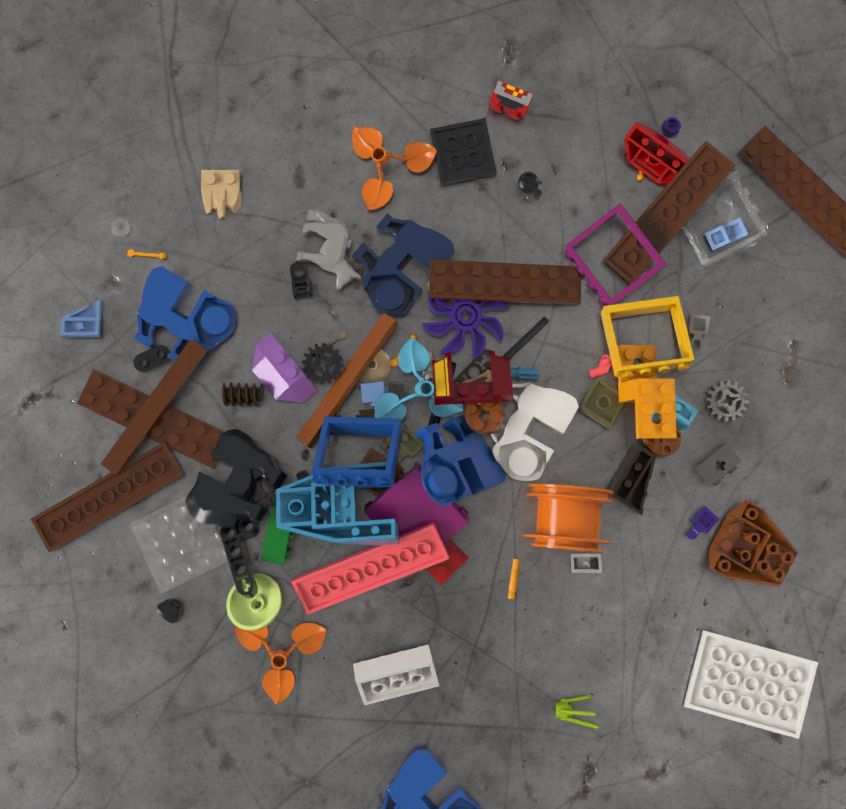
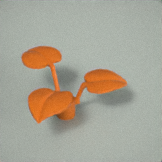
M353 127L352 143L356 154L363 159L372 157L377 163L380 180L371 178L363 185L362 196L369 210L382 208L392 198L393 185L389 181H383L384 177L381 168L389 162L390 158L403 162L407 161V167L410 171L420 173L430 167L437 154V150L427 143L414 142L405 147L404 154L406 158H403L391 152L388 153L382 147L383 137L378 130L370 127Z
M306 622L299 624L292 631V638L295 643L286 652L283 650L273 652L267 641L264 640L269 633L267 626L256 631H246L235 625V634L244 648L250 651H257L263 643L269 655L272 656L271 665L275 669H270L264 674L262 686L275 704L284 701L291 693L295 684L293 672L289 669L282 670L287 663V656L290 655L297 645L299 651L303 654L310 655L316 653L323 645L327 630L317 623Z

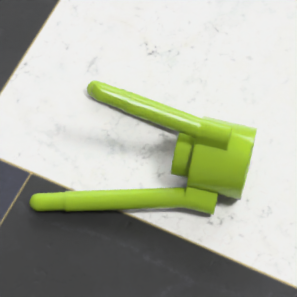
M590 695L569 699L561 698V702H556V718L595 729L599 728L596 724L571 717L572 714L596 716L595 712L572 710V705L568 704L590 699Z

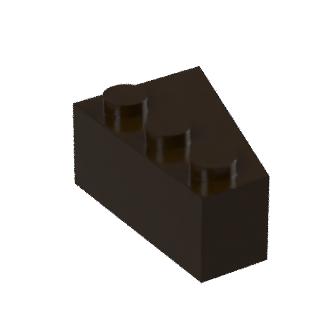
M633 444L607 487V490L614 491V494L609 497L634 513L643 515V505L645 497H647V488L652 476L656 455L641 445Z

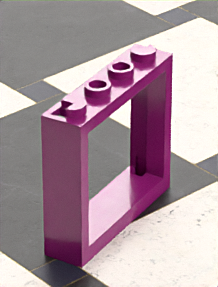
M620 203L564 246L567 249L565 253L571 261L575 260L579 265L576 268L582 276L586 275L590 280L588 284L594 292L597 290L600 293L601 297L599 299L604 306L618 304L668 266ZM619 214L656 263V266L615 297L611 298L574 247L615 215Z

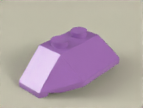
M269 333L256 344L252 371L276 400L305 403L318 392L272 333Z

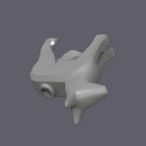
M308 210L307 221L316 222L304 223L302 233L316 232L327 240L324 242L319 253L298 251L296 260L313 263L325 271L335 273L337 275L336 288L339 290L354 279L362 281V276L345 259L346 251H350L352 239H349V230L345 223L321 211Z

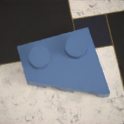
M101 300L95 301V304L87 308L82 307L74 313L61 317L60 336L62 338L100 337Z

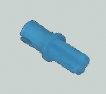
M521 366L510 368L512 379L520 381V379L538 380L539 378L538 369L521 368Z

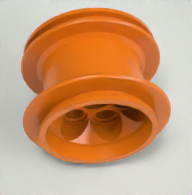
M528 484V488H532V493H526V496L538 499L536 534H523V537L535 538V543H531V546L602 552L603 549H599V543L612 544V541L599 540L602 504L615 503L614 500L609 499V496L613 495L614 491L570 485Z

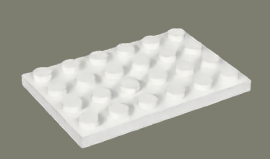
M703 630L683 706L799 739L818 662Z

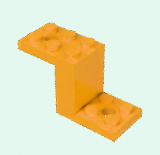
M656 345L617 346L622 367L633 365L635 359H638L641 364L657 362ZM657 371L646 376L635 374L630 378L618 377L619 403H635L636 439L677 438L675 379H657ZM654 413H657L660 417L658 424L652 421Z

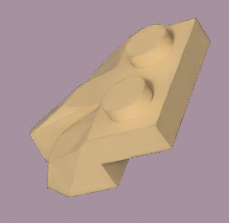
M201 170V194L206 215L216 210L219 221L226 218L227 209H230L233 214L237 213L241 207L240 170Z

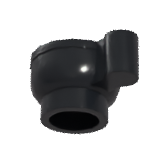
M533 172L522 173L518 179L519 189L524 193H533L536 199L541 197L542 192L538 189L539 179L537 175Z

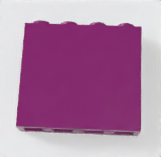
M417 461L409 472L393 484V487L388 488L373 502L370 500L364 507L363 512L371 520L395 519L398 524V536L434 522L443 543H446L469 524V513L463 506L459 507L455 501L449 506L442 507L427 494L421 478L422 465Z

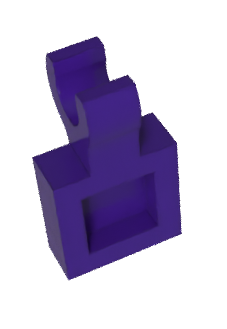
M703 506L691 520L695 525L685 535L694 540L701 531L707 534L719 521V518L706 506Z

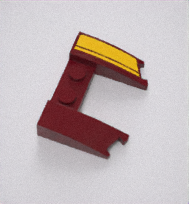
M489 350L491 382L453 383L451 352L446 353L445 357L438 361L432 360L434 404L512 402L513 387L509 357H500L495 355V351Z

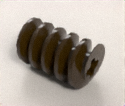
M224 382L222 387L224 405L229 406L231 402L232 406L236 407L239 402L240 407H244L245 403L248 407H251L254 402L255 407H259L263 401V384H260L259 389H257L255 383H253L252 388H249L248 383H245L244 388H241L240 383L234 388L233 383L230 382L229 387L226 388Z

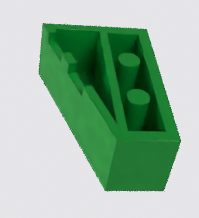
M275 498L270 506L261 561L284 565L286 559H290L292 548H289L290 542L294 540L295 533L276 528Z

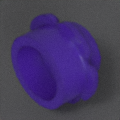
M674 117L665 120L662 124L664 133L673 136L677 135L681 128L680 121Z

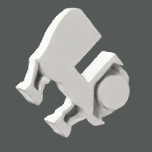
M532 383L512 384L513 399L518 402V410L510 416L506 425L501 424L498 431L490 434L496 443L493 446L492 453L495 460L511 478L520 481L538 480L543 474L546 463L549 461L554 450L528 436L530 428L534 421L537 420L556 432L564 434L579 406L576 398L563 391L542 388ZM487 413L484 416V420L488 418Z

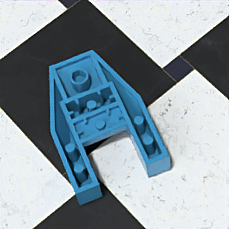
M387 462L339 465L330 468L385 470ZM310 475L276 489L277 529L336 544H399L398 524L395 519L356 522L355 490L388 487L315 484L313 475Z

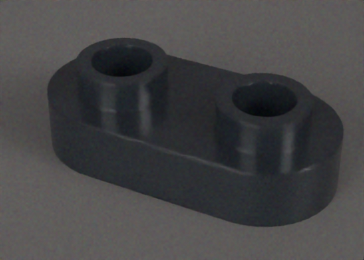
M157 345L138 354L134 358V367L142 373H147L168 363L170 359L167 356L171 351L164 345ZM162 351L163 356L158 358L157 353ZM142 359L146 360V364L144 366L140 365V361Z

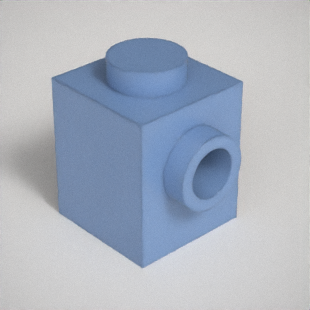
M383 381L360 384L363 404H371V407H375L378 398L382 394L389 393L388 385L384 386Z

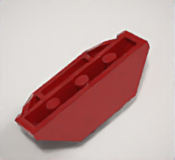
M635 122L624 137L628 163L658 184H669L690 159L682 149L653 128Z

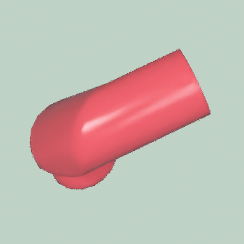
M603 355L598 367L588 370L590 378L608 374L612 366L610 355Z

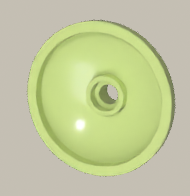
M254 573L258 592L253 598L242 596L238 593L235 585L229 592L226 604L227 614L232 623L246 631L260 630L269 625L278 615L282 604V593L277 582L268 575ZM245 582V584H246V589H244V590L247 592V591H248V587H250V585H248V584Z

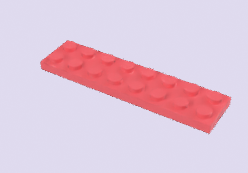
M434 522L398 536L399 544L375 545L292 578L291 583L307 615L448 560L449 554Z

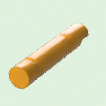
M513 559L508 599L515 600L519 576L518 571L520 569L519 559Z

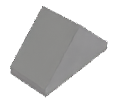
M604 553L571 554V572L605 573Z

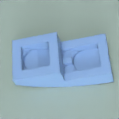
M738 218L705 233V236L714 251L748 236V233L741 218Z

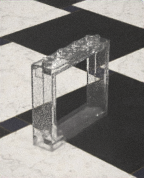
M736 169L732 170L727 177H729L759 233L708 259L689 222H687L682 228L704 269L766 237V231L769 230L764 219L760 221L757 215L760 212L755 202L751 204L748 197L751 195L746 186H741L739 182L741 176Z

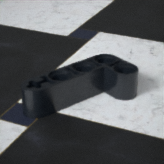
M246 517L238 519L233 527H221L220 536L238 593L245 598H253L258 592V586L244 541L255 537L259 533V526ZM252 523V529L245 531L246 525ZM230 530H234V535L231 538H227V533ZM235 548H240L239 554L233 556V550ZM245 566L244 573L238 574L239 567ZM245 582H246L248 585H250V587H248V591H247V592L244 590V589H246V584H245Z

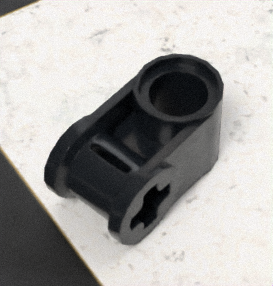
M294 262L290 267L294 299L296 300L298 297L308 295L313 297V288L308 268L303 262ZM299 266L303 267L304 273L300 276L295 275V269Z

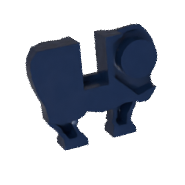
M387 213L376 226V229L380 233H393L396 237L395 244L387 248L378 257L363 242L353 253L352 259L361 261L365 266L367 273L363 276L362 283L374 307L381 313L384 312L390 316H404L414 301L423 293V289L401 271L412 259L429 273L430 259L450 260L454 255V246L446 236L437 231L422 227L412 220L394 219Z

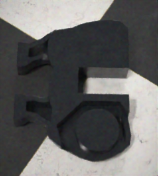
M238 429L227 430L219 437L216 447L209 455L233 468L225 484L199 471L196 483L185 500L190 515L199 523L217 524L223 528H229L236 525L238 518L246 517L259 526L268 509L262 504L250 501L257 481L267 478L269 485L276 490L282 486L287 474L278 469L273 456L265 452L248 434Z

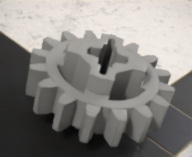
M727 380L725 385L723 381H719V387L715 384L712 385L714 391L709 390L707 393L710 397L705 399V401L710 402V405L706 408H712L713 410L710 415L717 414L716 419L720 420L723 417L724 422H727L729 417L731 421L736 420V416L742 417L743 415L740 411H747L744 404L749 403L748 400H744V397L748 395V393H742L744 387L738 388V382H734L731 385L730 380ZM729 389L735 391L736 394L731 393ZM717 393H719V397L717 401H715V396ZM734 398V400H731V402L720 404V402H722L725 399ZM737 401H739V406H738V408L736 409V408H735V405H736ZM718 407L724 409L725 413L721 412Z

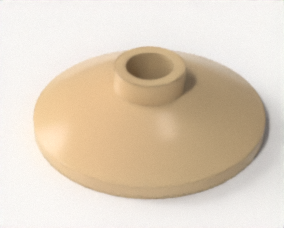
M379 350L372 360L376 366L374 368H369L368 366L359 379L363 383L381 382L389 376L391 360L384 350Z

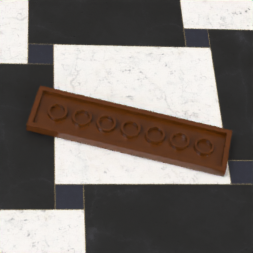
M764 126L737 154L846 257V202L768 127Z
M707 141L700 146L636 221V224L659 254L736 166ZM629 229L603 261L632 284L648 268L653 259Z
M430 259L429 299L580 305L581 274L577 270V266Z
M93 369L77 404L127 427L149 395ZM168 405L146 437L160 444L165 442L168 448L215 469L218 461L209 454L216 447L219 437L225 432Z
M163 442L126 463L118 475H114L112 472L30 520L48 552H52L184 476V473L167 444Z

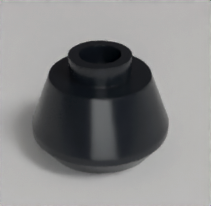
M174 598L172 600L166 599L157 605V612L166 621L172 624L177 623L182 613V605Z

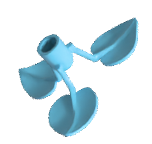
M411 338L403 345L399 352L398 365L404 373L413 371V374L419 379V382L415 385V393L401 400L394 393L382 394L375 404L374 418L402 420L407 413V409L402 403L417 396L433 397L429 402V407L432 413L438 417H448L464 409L462 404H434V385L430 381H424V378L417 373V371H424L428 367L430 362L429 354L415 338Z

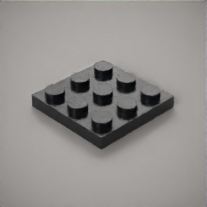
M486 118L430 129L433 147L437 150L435 158L441 185L497 174Z

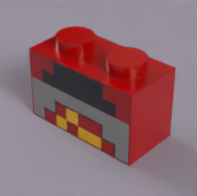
M498 80L491 96L489 107H492L491 109L497 113H507L515 120H524L533 94Z

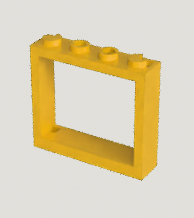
M679 296L603 307L601 318L615 377L630 378L635 374L646 376L656 371L666 373L671 369L681 371L688 369L694 362ZM670 311L682 358L622 367L611 319Z

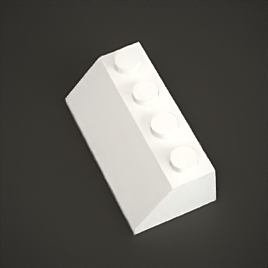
M429 644L353 664L356 684L364 706L439 686Z

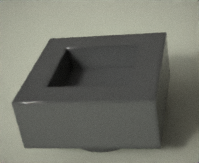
M408 380L389 381V393L396 394L399 400L409 396Z

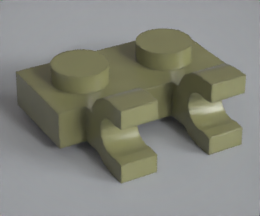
M402 421L403 434L400 445L402 450L399 452L397 464L407 455L412 459L424 447V443ZM386 437L379 444L383 451L390 446L391 437Z

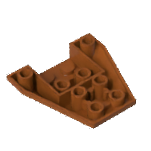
M745 500L726 515L710 545L709 569L725 578L781 587L798 552L762 508L749 500Z

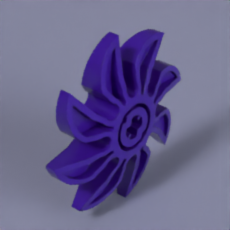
M428 295V304L431 311L436 316H448L450 320L422 323L425 330L438 337L445 336L451 329H456L457 331L453 339L440 353L446 354L451 352L453 354L460 351L465 345L464 334L469 333L472 341L473 360L479 357L485 349L486 337L478 330V326H482L502 342L504 332L501 323L495 317H483L482 312L509 310L505 302L482 301L480 304H476L475 301L450 300L454 304L453 307H450L440 299H429ZM464 312H466V314L470 316L468 318V321H465V318L461 317L463 316Z

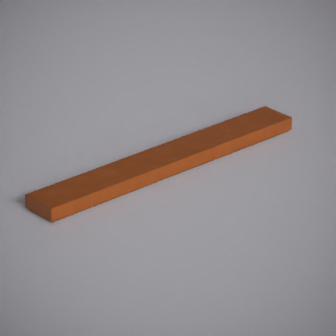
M383 312L296 438L307 447L312 448L320 436L324 416L333 417L396 328L399 323L398 321Z

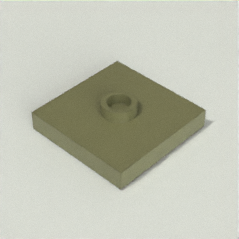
M596 377L581 401L578 410L610 430L626 403H619L618 389Z

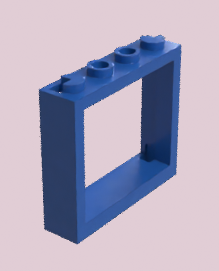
M324 416L312 468L315 484L393 487L403 434L401 419ZM330 435L391 437L386 469L323 468Z

